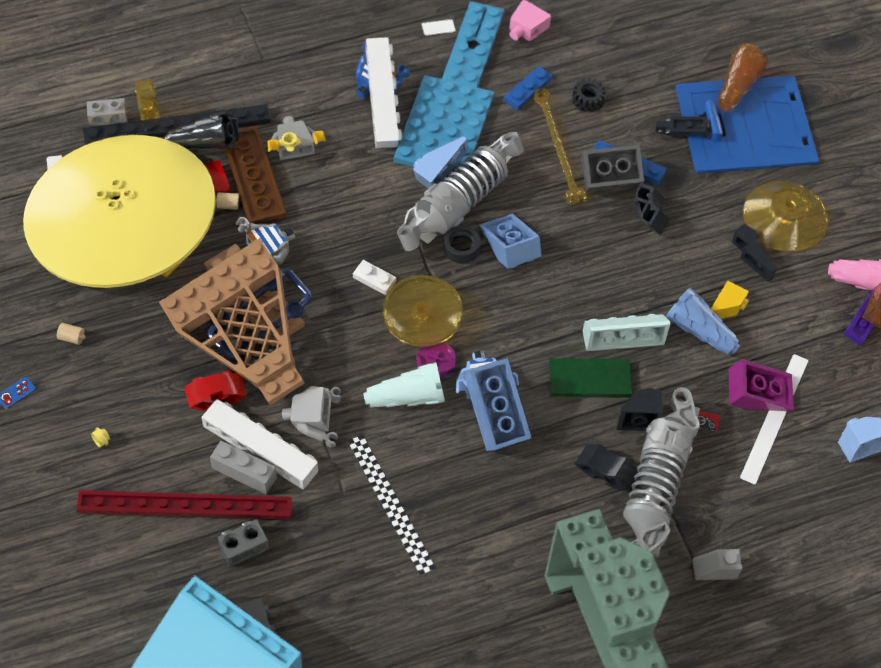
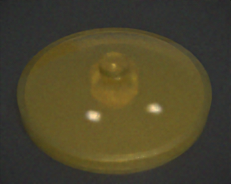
M416 275L402 279L388 291L383 303V318L388 330L397 339L409 345L426 347L446 341L457 331L461 323L463 308L459 294L449 283L434 276Z

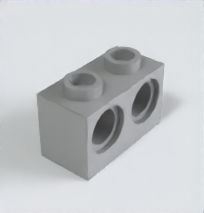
M125 99L88 101L87 117L90 127L128 122Z

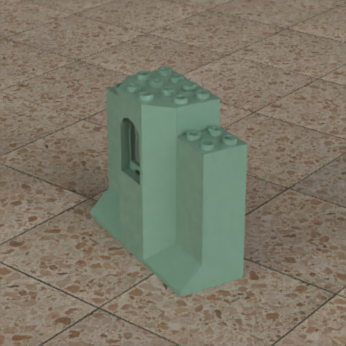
M599 509L556 522L544 576L552 595L570 589L573 590L604 667L668 668L653 633L669 592L651 551L622 538L612 540Z

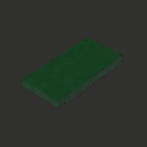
M549 359L550 397L631 398L632 396L629 359Z

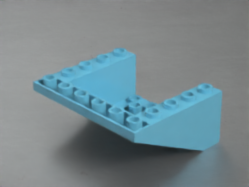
M194 576L179 593L132 668H302L301 653Z

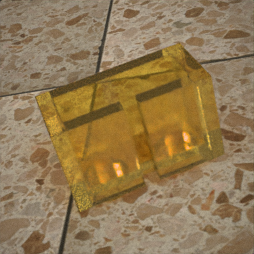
M153 79L134 81L141 120L160 118Z

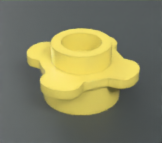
M292 132L285 133L282 139L279 140V146L285 147L288 152L294 151V148L301 144V139L297 138L296 134Z

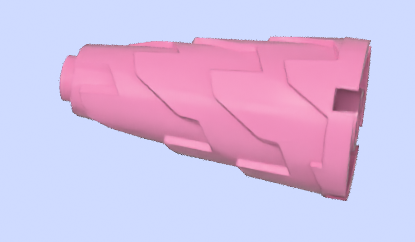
M861 259L860 261L838 260L834 261V264H829L828 275H832L831 279L855 285L857 288L874 290L881 295V259L879 261Z

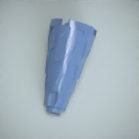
M691 287L685 291L679 298V301L673 305L666 315L670 322L685 332L691 333L702 342H707L727 355L729 353L734 354L740 347L738 344L739 340L735 334Z

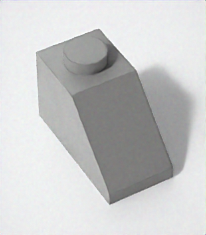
M719 549L692 560L695 580L737 579L742 570L739 549Z

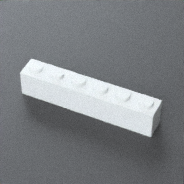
M388 37L366 39L365 47L375 148L398 147L399 140H402L401 129L397 127V123H400V114L396 112L395 106H398V96L394 95L396 78H392V72L395 71L394 61L390 59V55H393L392 44H389Z
M216 399L202 416L203 427L236 448L275 466L277 474L302 490L305 489L318 472V462L313 456L305 455L294 444L289 445L283 441L281 436L276 433H270L260 423H254L245 413L235 411L227 402H221Z

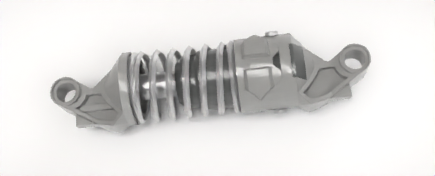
M509 132L503 135L491 146H480L472 153V156L466 158V161H463L460 167H456L454 172H451L442 182L433 184L424 192V197L407 211L404 224L397 230L404 250L412 251L419 247L421 233L431 232L437 235H444L450 228L458 226L470 209L476 206V203H479L483 197L488 195V192H491L494 187L507 177L506 156L514 157L524 151L517 132Z
M683 387L677 388L673 393L670 406L674 412L666 417L653 420L646 429L647 436L641 452V464L637 467L638 473L634 476L636 482L632 484L633 491L629 493L631 499L627 502L623 512L624 519L632 527L638 538L631 543L651 551L655 557H658L661 546L664 545L669 536L670 515L673 513L675 497L678 495L683 470L686 467L689 454L692 452L693 439L696 437L700 427L698 420L700 408L694 406L691 392ZM637 493L639 496L643 497V499L634 498L633 495ZM660 501L665 502L667 506H660Z

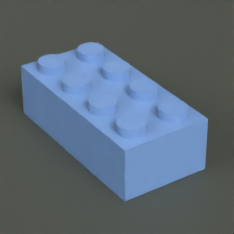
M508 358L463 371L486 451L496 450L532 438Z

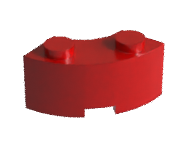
M224 371L220 374L203 378H195L192 380V383L184 387L189 408L204 412L210 408L216 399L234 405L247 395L242 376L231 371Z

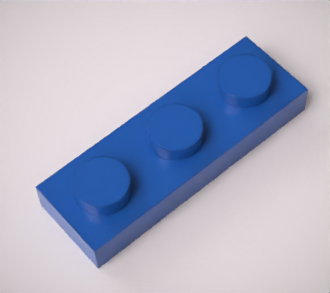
M538 66L504 96V102L518 111L552 80L553 75Z

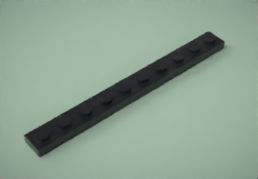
M268 104L86 127L83 128L85 145L106 138L126 135H145L159 138L165 137L169 130L179 128L180 125L192 123L222 111L232 112L234 115L230 117L231 119L236 118L239 127L271 123Z

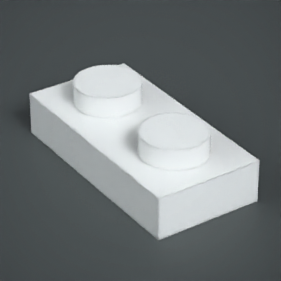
M365 260L360 263L353 273L354 279L384 295L389 292L396 282L395 276Z

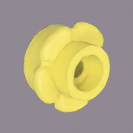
M97 427L96 431L91 433L94 442L98 447L107 446L110 439L108 432Z

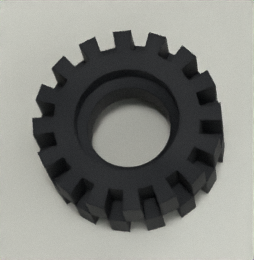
M585 78L581 82L578 81L577 85L575 84L572 95L574 106H579L578 109L580 111L584 109V112L590 110V113L594 112V109L598 111L599 107L602 108L606 96L605 86H602V82L596 83L597 79L591 81V78H588L587 81ZM592 93L595 95V97L589 98L585 97L583 94Z

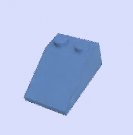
M513 213L479 225L480 231L497 259L507 269L533 261L542 256L540 236Z

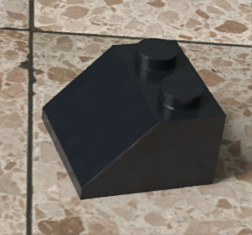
M654 388L639 390L621 407L616 430L646 431L653 420L661 418L663 413L661 390H655Z

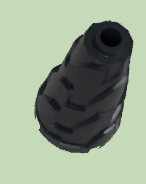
M222 111L212 114L210 117L169 130L165 135V139L177 143L186 149H233L237 147L234 143L239 141L240 134L236 118L231 119L230 117L234 114L230 111Z

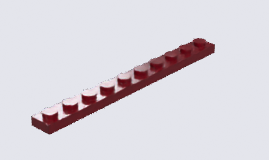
M79 490L76 511L77 513L291 520L292 497Z

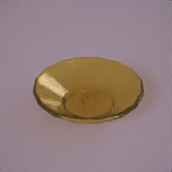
M771 181L756 187L746 197L742 211L745 223L759 234L758 240L770 248L785 252L803 251L816 245L826 234L829 221L826 207L819 197L803 185L789 181Z

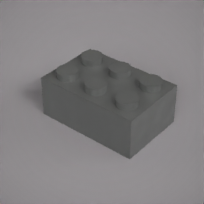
M640 145L585 150L581 155L586 192L638 187L640 182L644 183Z

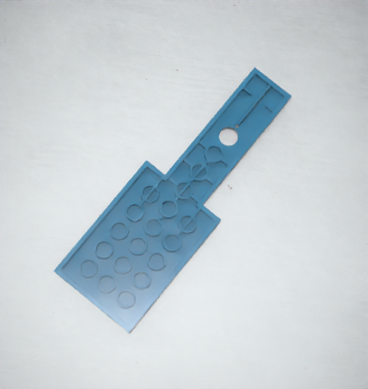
M470 1L442 79L424 75L393 162L413 167L418 158L422 159L425 154L463 136L467 138L469 150L451 172H454L456 167H460V164L466 161V158L472 156L494 97V91L481 89L478 86L504 15V9ZM469 41H477L480 43V46L471 49L467 43Z

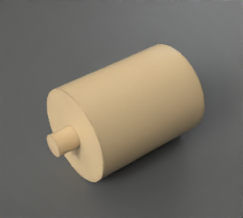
M217 193V209H239V194Z
M61 323L57 331V339L78 345L81 344L86 336L84 335V328Z

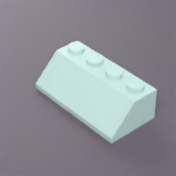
M663 314L629 316L625 318L611 317L601 320L590 319L584 322L583 327L586 351L664 345L670 321Z

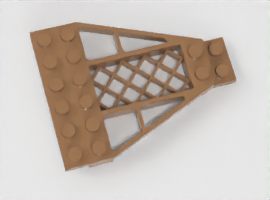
M260 238L159 302L181 338H185L250 381L261 390L270 405L305 383L295 368V360L292 355L282 271ZM276 278L278 295L265 304H259L253 292ZM241 301L249 302L247 310L239 309ZM279 303L283 326L282 336L279 335L267 316V311ZM254 304L259 311H252ZM224 312L232 313L230 321L222 320ZM237 314L245 315L243 322H235ZM250 316H258L256 324L248 323ZM263 318L265 319L268 326L261 325ZM212 319L218 329L216 335L203 343L188 335V333ZM221 325H228L226 333ZM233 326L241 327L239 335L231 334ZM246 328L254 329L252 337L244 336ZM259 330L267 331L265 339L257 338ZM272 333L275 335L278 341L270 340ZM230 339L237 340L235 347ZM221 340H225L238 364H232L211 350L210 347ZM242 341L250 342L248 350L240 349ZM255 343L263 344L261 352L253 351ZM269 345L277 346L275 351L266 353ZM239 354H244V355H246V358H245V361H244V362H243V360L241 359V357H240ZM251 356L259 357V361L249 364Z

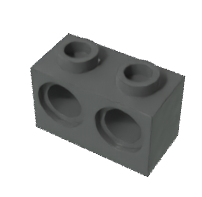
M257 519L247 521L239 528L227 530L217 537L219 547L229 567L269 549L268 540ZM250 535H257L255 539L247 538ZM230 544H237L235 548H228Z

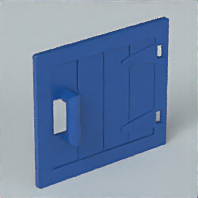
M794 76L676 84L675 89L682 117L707 116L711 130L710 137L703 138V136H687L696 173L818 164V155ZM794 94L796 100L791 101L789 95ZM718 115L721 116L726 136H722L723 132ZM807 138L809 145H803L802 139Z

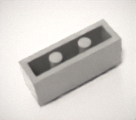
M223 441L219 442L210 456L212 469L266 495L277 479L275 466Z

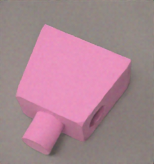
M523 0L511 17L510 37L513 40H518L522 37L527 41H531L550 27L551 15L530 2Z

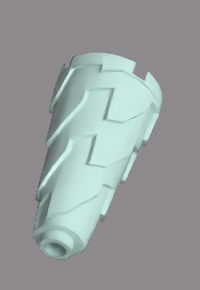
M436 362L402 373L399 377L382 381L380 384L367 388V392L363 393L366 405L370 404V407L431 405L445 402Z

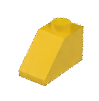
M727 281L711 310L721 319L737 316L740 309L744 310L749 302L746 299L749 291Z

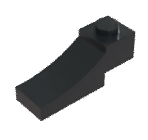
M745 223L735 231L732 243L742 251L740 258L767 282H770L774 278L778 267L769 260L758 242L759 234Z

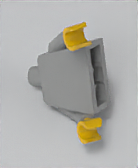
M287 116L283 119L284 124L277 126L278 131L273 133L271 140L268 141V152H271V150L279 151L280 160L315 154L314 142L315 144H318L320 141L325 142L324 132H315L309 126H306L303 121L294 122L293 117ZM287 132H292L296 134L297 138L301 139V144L297 145L292 152H288L285 147L279 146V140Z

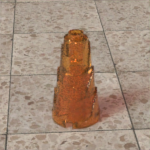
M740 44L739 48L737 45L733 51L729 69L718 96V104L723 111L732 110L735 105L737 106L743 95L748 92L762 71L765 70L768 64V57L765 53L763 56L760 54V48L751 44Z

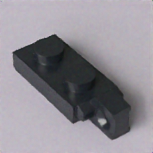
M670 116V119H666V121H656V133L668 136H707L708 119L707 117Z

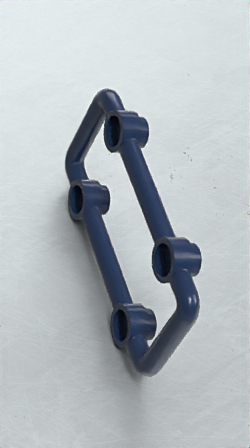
M283 269L281 270L282 279L287 276L304 295V298L299 302L291 301L286 306L288 320L290 318H299L303 314V308L311 302L312 293L292 270ZM276 278L253 292L256 299L260 298L267 291L274 292L278 290ZM242 301L239 309L245 310L249 302ZM224 312L222 320L230 321L232 313ZM281 316L272 322L276 330L282 325ZM215 324L207 331L209 339L216 335L215 333L218 331ZM221 325L223 329L228 327V325ZM262 330L257 338L265 339L267 331ZM222 341L215 344V347L229 362L237 361ZM242 341L240 349L248 350L250 342ZM255 343V347H254V350H253V351H256V346H257L259 343Z

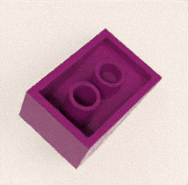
M744 359L728 368L729 405L748 410L788 412L794 410L792 374Z

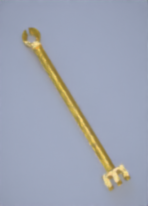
M538 88L535 91L534 99L542 106L570 189L565 191L567 203L572 204V197L575 203L580 202L579 196L582 202L587 201L584 188L577 189L548 104L549 91L541 88L542 98H540V89Z

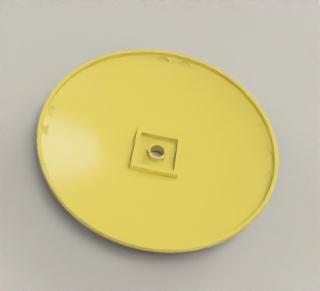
M145 135L106 138L87 144L64 156L39 179L25 207L23 219L25 237L31 252L39 263L49 272L63 280L82 286L98 288L133 285L157 277L170 270L197 248L213 220L216 203L215 189L211 176L204 164L192 152L177 143ZM116 196H120V198L117 200L112 199Z

